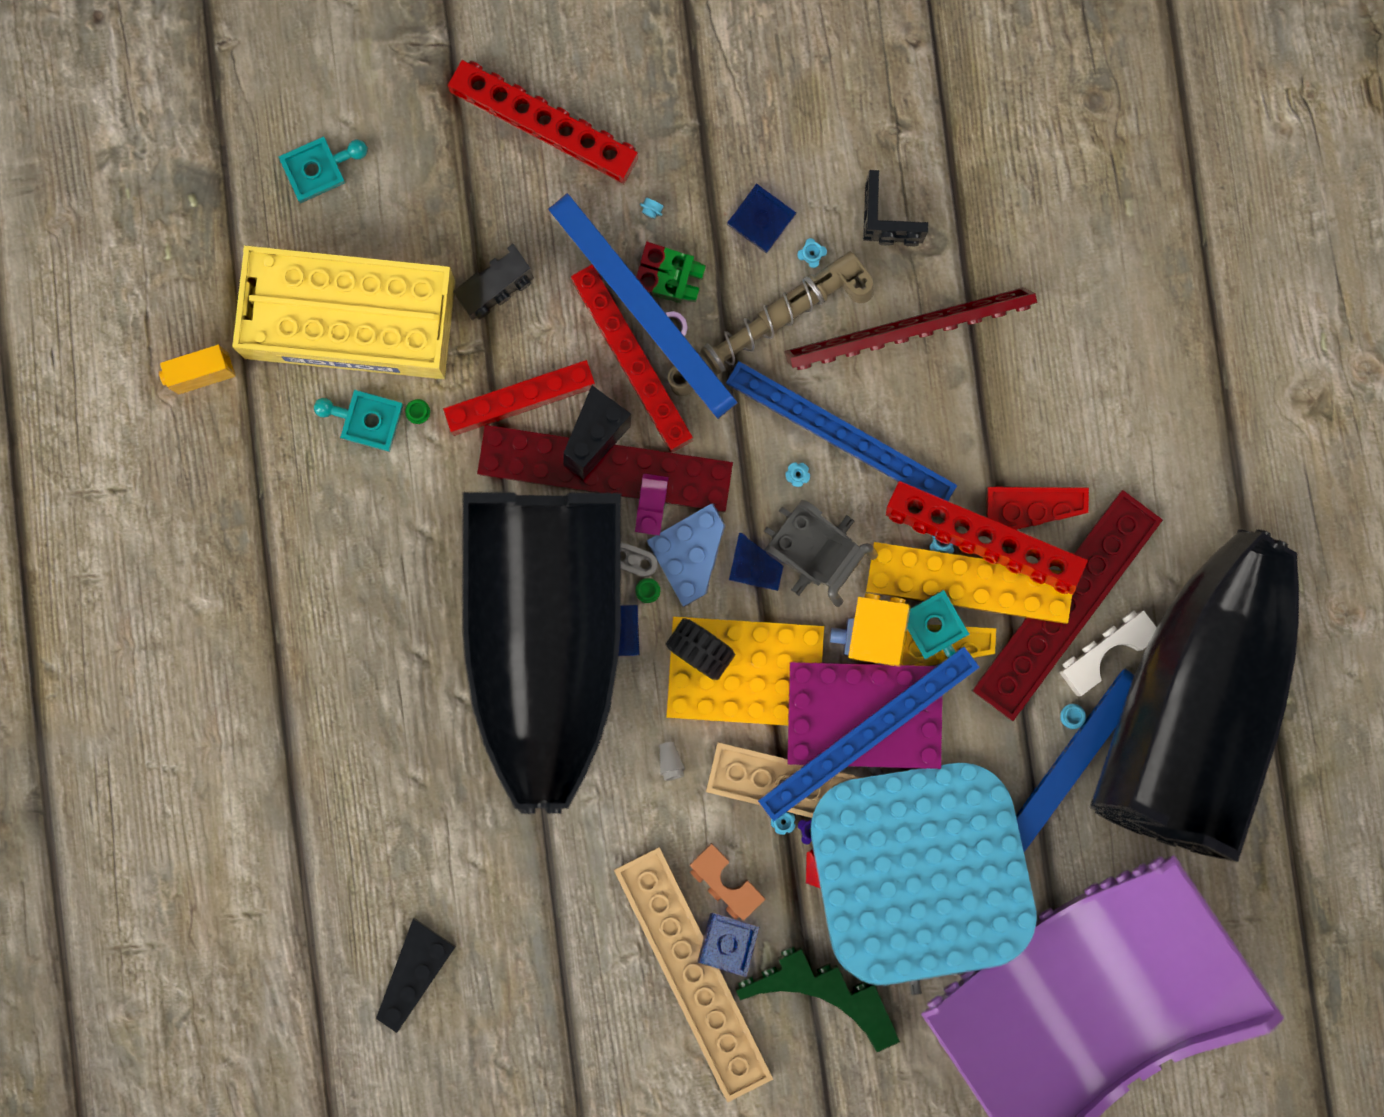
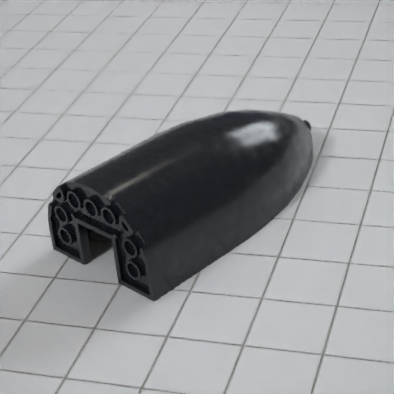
M516 492L462 493V636L471 705L482 743L495 773L512 805L520 811V814H535L538 808H544V811L548 814L562 813V809H568L588 772L603 735L611 708L621 630V493H567L566 495H516Z
M1238 529L1237 533L1216 551L1187 581L1167 608L1143 653L1126 696L1090 804V809L1095 810L1097 815L1129 831L1156 838V841L1173 847L1179 846L1193 853L1234 862L1239 861L1278 740L1296 659L1299 626L1297 552L1288 548L1286 542L1270 537L1271 534L1264 530L1257 529L1255 532Z

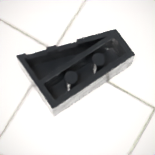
M514 244L507 248L510 253L500 260L494 258L489 262L490 267L481 273L476 272L453 291L472 320L475 318L478 320L482 319L490 313L489 309L496 304H504L511 298L510 294L517 289L522 291L531 285V280L534 278L531 268Z
M593 385L589 390L563 453L564 466L582 480L586 478L631 427V413Z

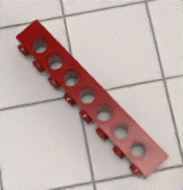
M461 60L448 84L450 93L625 184L638 160V152L635 151L636 148L627 142L621 144L613 140L614 136L604 130L600 132L591 128L592 125L584 119L579 118L577 121L570 117L568 111L561 107L555 109L549 106L548 101L538 95L532 97L526 94L527 91L517 84H513V86L504 82L505 79L497 73L492 72L490 75L483 71V67L474 61H469L468 63ZM477 81L486 83L484 88L480 90L474 89L473 85ZM498 93L507 94V98L504 101H496L494 99ZM521 104L529 106L528 111L525 113H519L516 109ZM541 116H549L551 118V121L546 125L538 122ZM564 127L573 129L572 134L569 136H562L560 131ZM585 139L595 141V144L590 148H585L581 145ZM608 150H613L617 153V156L611 160L606 159L603 155Z
M593 264L572 275L571 280L670 453L693 442L690 431Z
M901 481L898 482L887 505L886 516L892 522L909 525L920 534L928 533L935 536L941 543L954 544L965 553H975L982 556L988 563H998L1005 566L1012 573L1027 575L1038 584L1046 583L1062 594L1069 593L1074 595L1088 560ZM917 507L921 512L914 514L908 509ZM940 517L944 522L935 523L932 521V518ZM964 527L967 532L959 533L955 528ZM985 536L988 537L991 540V542L982 543L978 538ZM1005 546H1009L1013 548L1015 552L1006 553L1003 551L1002 548ZM1033 556L1038 562L1030 563L1026 560V557ZM1050 567H1059L1062 572L1059 574L1053 573Z

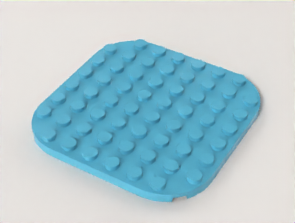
M952 763L941 765V769L921 768L848 780L831 788L820 799L811 821V840L830 941L834 954L840 964L851 974L859 978V980L875 985H892L994 968L1012 961L1028 946L1036 927L1035 902L1012 798L1002 781L992 772L974 764Z

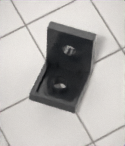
M869 170L865 181L863 241H879L880 245L885 246L894 245V242H903L904 246L909 247L919 246V243H923L928 233V222L878 220L879 170Z

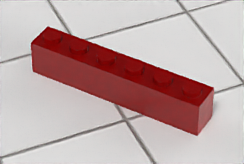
M585 360L443 408L450 431L453 436L589 391L592 385L596 386L588 362Z

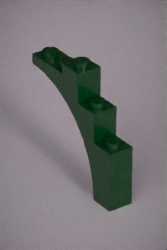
M791 946L782 950V956L777 957L781 965L780 968L777 969L776 966L769 967L762 971L763 976L753 979L752 976L739 981V987L735 988L740 1000L758 994L778 991L796 992L820 998L838 1007L852 1018L867 1035L877 1053L900 1042L874 984H868L863 981L853 986L854 991L849 992L838 966H832L831 963L817 969L818 973L813 975L801 947L796 949L795 946Z

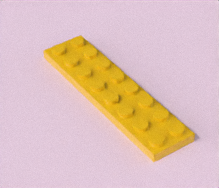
M878 542L873 544L878 556L875 560H871L866 593L924 601L944 590L955 607L1068 624L1071 594L1059 593L1053 586L1046 583L1038 584L1022 573H1012L1001 564H991L984 559ZM1050 569L1053 573H1056V574H1059V573L1062 572V571H1059V570Z

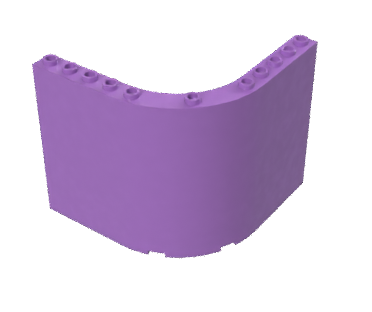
M1174 855L1166 859L1160 856L1150 862L1148 866L1143 863L1133 869L1132 872L1129 870L1122 872L1116 879L1113 876L1105 879L1100 885L1096 882L1084 890L1085 893L1054 911L1052 908L1043 911L1038 916L1040 919L1036 922L1035 931L1030 943L1019 956L1007 964L998 967L962 973L960 975L962 980L958 983L957 981L951 983L944 989L945 994L943 996H936L927 1003L929 1008L921 1013V1015L989 1117H1099L1113 1103L1130 1091L1127 1087L1139 1077L1144 1081L1161 1071L1162 1063L1173 1059L1176 1063L1198 1053L1269 1034L1285 1019Z

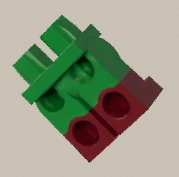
M646 241L636 278L652 296L680 304L682 300L696 302L700 288L688 285V277L702 280L706 265L694 261V256L686 255Z

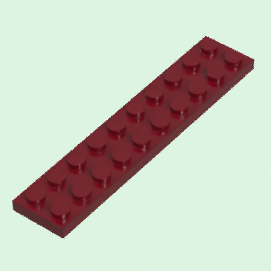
M1022 287L784 351L787 362L792 368L797 367V370H803L812 367L811 363L821 361L822 364L833 362L836 360V356L844 354L846 357L856 356L861 353L860 350L870 348L871 351L879 350L885 347V343L893 341L895 344L905 343L909 341V337L919 335L922 338L933 335L934 330L942 328L943 331L954 330L958 328L960 323L967 322L968 325L980 323L982 318L987 316L999 318L1007 315L1006 311L1016 309V312L1030 309L1032 304L1038 302L1036 293Z
M485 425L477 475L592 493H621V497L640 499L643 474L669 477L665 504L703 509L713 503L718 512L726 513L733 462L615 444L586 478L582 480L564 466L563 453L570 437Z
M1121 490L1074 552V555L1088 560L1074 595H1072L1068 624L1025 618L971 691L1010 721H1014L1163 519L1127 492Z

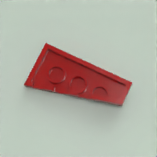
M987 487L986 518L1015 530L1086 514L1089 511L1088 487Z

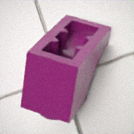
M643 474L635 532L660 536L669 477Z

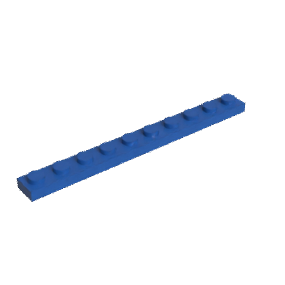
M738 361L726 382L730 387L897 482L901 481L946 501H949L957 487L953 482Z
M963 646L761 797L758 802L774 822L980 667Z

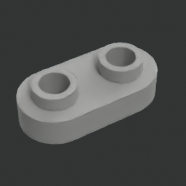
M621 543V551L626 554V558L621 561V570L641 577L651 576L656 571L657 559L651 552ZM642 560L649 561L650 566L647 569L640 567Z

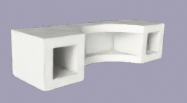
M1133 610L1122 618L1124 623L1116 628L1113 625L1102 633L1104 638L1098 643L1095 641L1090 642L1082 649L1084 653L1077 659L1075 656H1072L1062 664L1064 668L1059 673L1077 696H1082L1102 681L1100 663L1104 654L1116 645H1125L1136 651L1147 647L1157 627L1145 611L1136 613Z

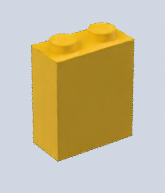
M219 344L160 363L162 371H159V376L163 386L167 385L169 390L174 391L178 395L236 377L229 353Z
M865 593V597H858L848 658L901 667L911 608L909 604H905V599L890 597L889 602L880 600V595Z

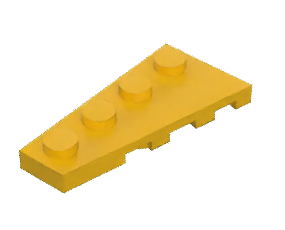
M927 624V628L932 632L938 631L942 626ZM965 626L969 635L952 644L955 651L964 646L972 658L995 654L996 628ZM907 629L901 665L931 666L940 664L947 659L943 650L924 659Z

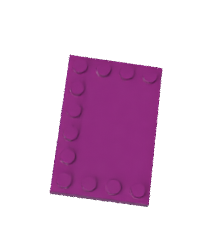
M790 662L787 765L807 764L936 666L901 665V667L871 664ZM943 695L849 766L941 769Z

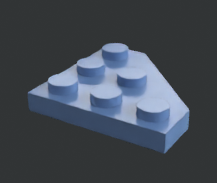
M713 503L662 531L660 536L655 535L647 540L683 607L707 594L709 580L719 551L720 540L725 529V524Z

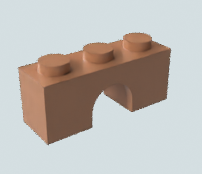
M710 843L690 863V866L693 868L690 873L699 883L704 880L710 886L707 891L717 901L721 898L728 905L726 911L735 920L740 917L744 921L765 900V897L748 880H745L736 888L726 887L721 882L720 875L723 868L729 863V860Z

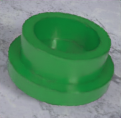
M421 399L410 401L405 408L406 418L413 424H423L430 417V407Z
M651 578L640 580L635 588L637 598L643 603L655 602L661 592L658 582Z

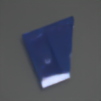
M739 533L729 581L778 591L784 566L748 539L743 533Z

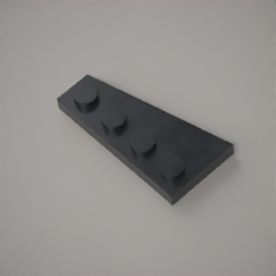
M416 918L412 920L376 1017L378 1021L398 1033L456 947Z

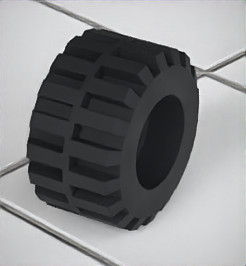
M684 618L665 643L671 652L713 680H719L735 656L733 649L695 622Z

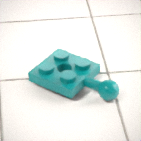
M323 136L279 156V160L301 204L345 184L337 164L350 158L362 159L366 156L368 149L362 140L356 139L349 143L347 149L333 155ZM310 164H316L319 167L318 173L314 176H308L305 173L306 167Z
M354 390L349 409L334 406L328 398H320L314 403V412L322 418L329 417L330 415L344 418L345 423L340 436L341 439L390 452L404 404ZM375 414L379 418L378 425L373 428H369L365 424L367 416Z
M944 590L910 608L907 629L924 659L931 657L941 650L945 652L947 658L956 652L952 644L969 635ZM933 617L939 618L942 622L941 628L936 632H932L927 628L928 620Z

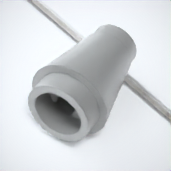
M674 742L660 744V775H663L664 781L684 777L683 770H685V767Z

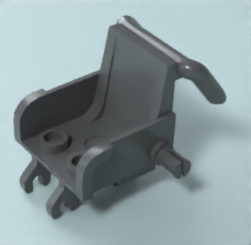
M801 500L792 513L781 507L779 512L788 519L777 533L766 527L764 532L773 539L764 551L775 556L781 562L786 563L800 574V579L791 589L795 594L800 596L808 584L810 585V583L818 586L824 584L829 587V599L836 607H840L843 604V599L838 594V591L863 557L867 555L869 559L875 560L878 556L877 551L868 543L858 546L847 536L846 532L855 522L848 515H846L838 527H835L821 516L823 512L805 500Z

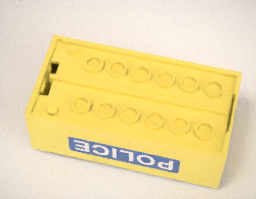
M244 246L233 348L244 359L445 379L455 279L451 268L446 266Z

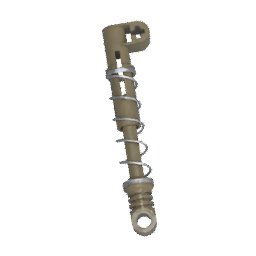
M849 251L817 274L808 275L802 279L803 283L789 293L783 292V297L770 306L764 305V310L757 314L758 319L752 323L744 318L746 327L733 336L725 331L726 340L718 346L704 345L699 355L715 374H720L725 371L724 362L728 365H734V355L742 349L753 352L755 340L761 336L772 339L774 332L785 325L791 326L795 318L804 312H811L813 306L817 303L819 305L824 304L828 296L843 287L854 302H868L874 294L871 275L854 253ZM857 276L859 278L860 287L858 288L856 286V280L854 279ZM752 343V349H747L746 347ZM730 357L733 358L732 363H729L726 360ZM674 366L668 373L670 387L676 395L687 396L694 389L687 381L684 384L675 383L679 377L683 376Z

